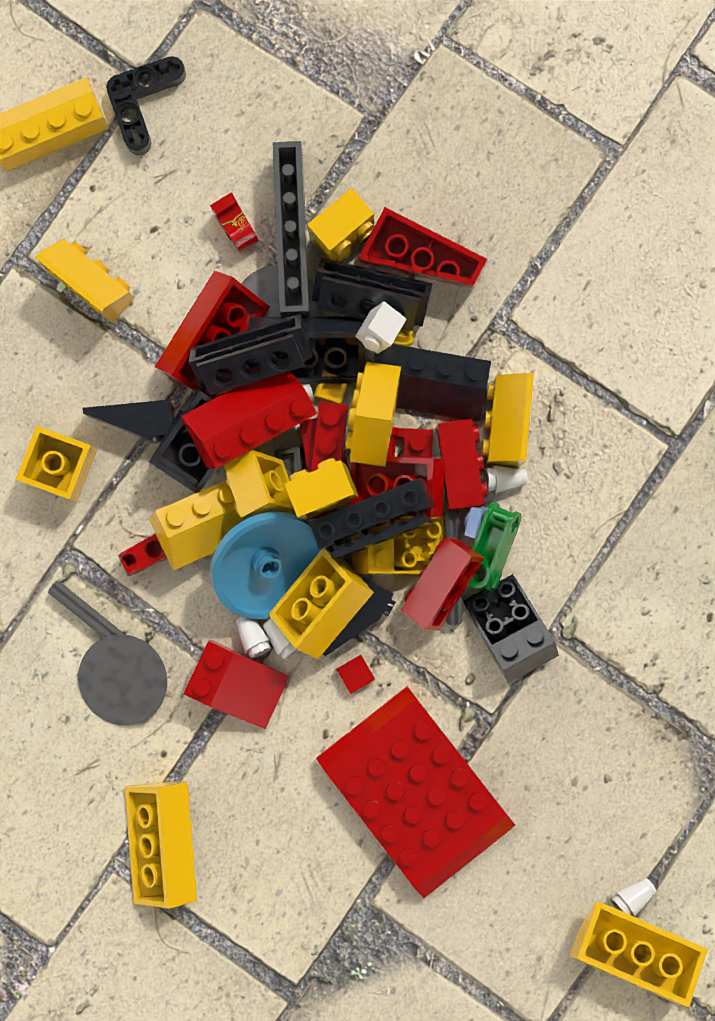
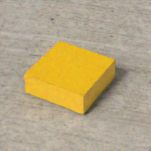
M323 372V375H322V376H336V375H333V374H330V373H327V372ZM318 384L314 398L328 403L342 404L348 384Z

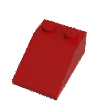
M387 456L385 467L351 462L350 476L359 499L349 502V506L415 479L422 478L426 480L436 506L423 512L424 517H442L445 458ZM414 512L407 516L414 517L417 516L416 512Z
M209 640L183 695L266 729L290 676L257 660L250 659V657L216 641Z

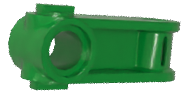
M496 502L489 505L472 547L475 552L484 557V560L468 585L476 589L484 588L489 591L498 587L503 568L521 523V513L517 511L512 513L502 509L500 504ZM481 566L486 573L484 580L479 576Z

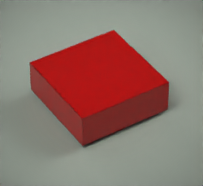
M361 654L336 668L350 694L376 680Z

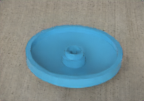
M267 512L252 516L233 527L218 544L210 567L213 588L223 605L242 617L251 619L271 618L269 616L270 611L321 551L318 548L309 522L291 513Z

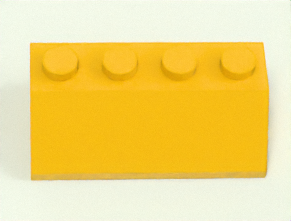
M88 77L0 113V165L6 172L109 129Z
M160 782L125 786L133 903L170 909L196 902L197 882L194 869L195 855L192 845L188 783Z
M595 901L578 930L569 957L675 1004L689 1007L708 949L604 903Z

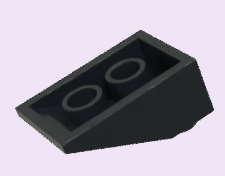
M197 387L194 388L178 411L149 463L194 493L201 491L215 471V469L207 468L181 418L182 415L213 400Z

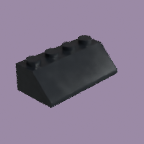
M250 317L248 330L288 317ZM302 317L312 342L313 357L304 362L305 367L290 372L301 384L357 383L358 373H364L365 346L355 336L364 320L354 317ZM323 372H327V373H330V374H333V375H336V376H322V375H323Z
M392 344L379 354L375 352L373 363L401 367L396 408L461 420L472 419L473 422L479 423L491 361Z

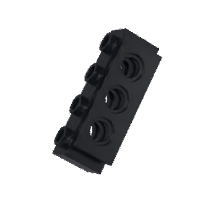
M321 258L316 270L311 301L318 302L317 309L363 320L366 319L373 308L385 301L406 318L401 329L413 331L416 325L423 327L433 283Z
M301 314L192 347L190 349L189 363L201 390H208L209 395H214L305 367L304 362L313 357L312 342Z
M418 478L312 520L309 524L319 550H328L334 547L336 552L330 553L331 558L341 559L431 524V518L424 517L423 512L436 506L426 480ZM414 512L417 514V516L409 518L408 521L396 523L395 521ZM386 523L389 524V527L381 529L380 532L369 534L368 532ZM361 534V538L355 539L354 542L341 545V541Z

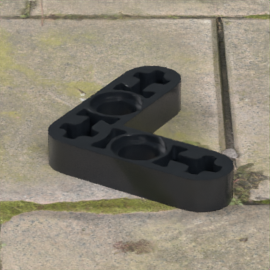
M166 57L114 75L107 82V93L124 142L129 151L134 155H144L150 150L152 145L137 99L178 86L185 80L186 69L182 60L178 57ZM169 67H175L176 76H171ZM157 70H160L163 78V81L161 82L156 72ZM144 74H151L154 77V82L148 87L141 86L139 84L140 77ZM131 79H133V82L137 88V90L133 91L132 85L129 81ZM119 84L124 88L122 95H119L116 91V86ZM134 109L137 113L136 118L130 122L122 120L121 116L124 110ZM135 128L140 138L143 139L141 140L142 145L138 147L133 143L135 138L131 131Z

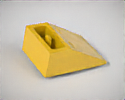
M404 516L395 521L396 523H402L412 517ZM444 516L431 518L432 523L352 554V569L357 574H420L421 570L433 558L434 550L438 543L444 540ZM386 523L368 532L369 534L380 532L381 529L389 527V524ZM361 534L353 536L352 542L355 539L361 538Z

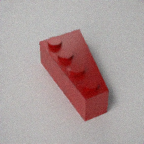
M384 207L358 258L361 264L471 289L475 288L487 265V258Z

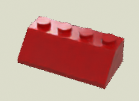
M214 270L154 367L191 391L195 387L201 390L189 363L190 349L247 331L250 317H264L270 306L232 276ZM208 390L202 391L212 399L216 396V394L209 395Z
M288 371L236 387L182 415L181 418L207 468L216 469L313 417L317 412L303 385Z

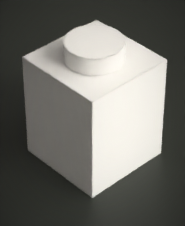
M383 301L369 312L355 337L363 342L367 349L379 354L392 345L406 318Z

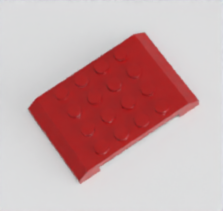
M408 686L399 691L316 757L331 781L423 898L432 893L516 826Z

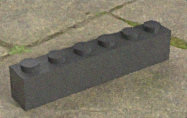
M301 141L272 142L281 317H291L301 314L302 317H310Z

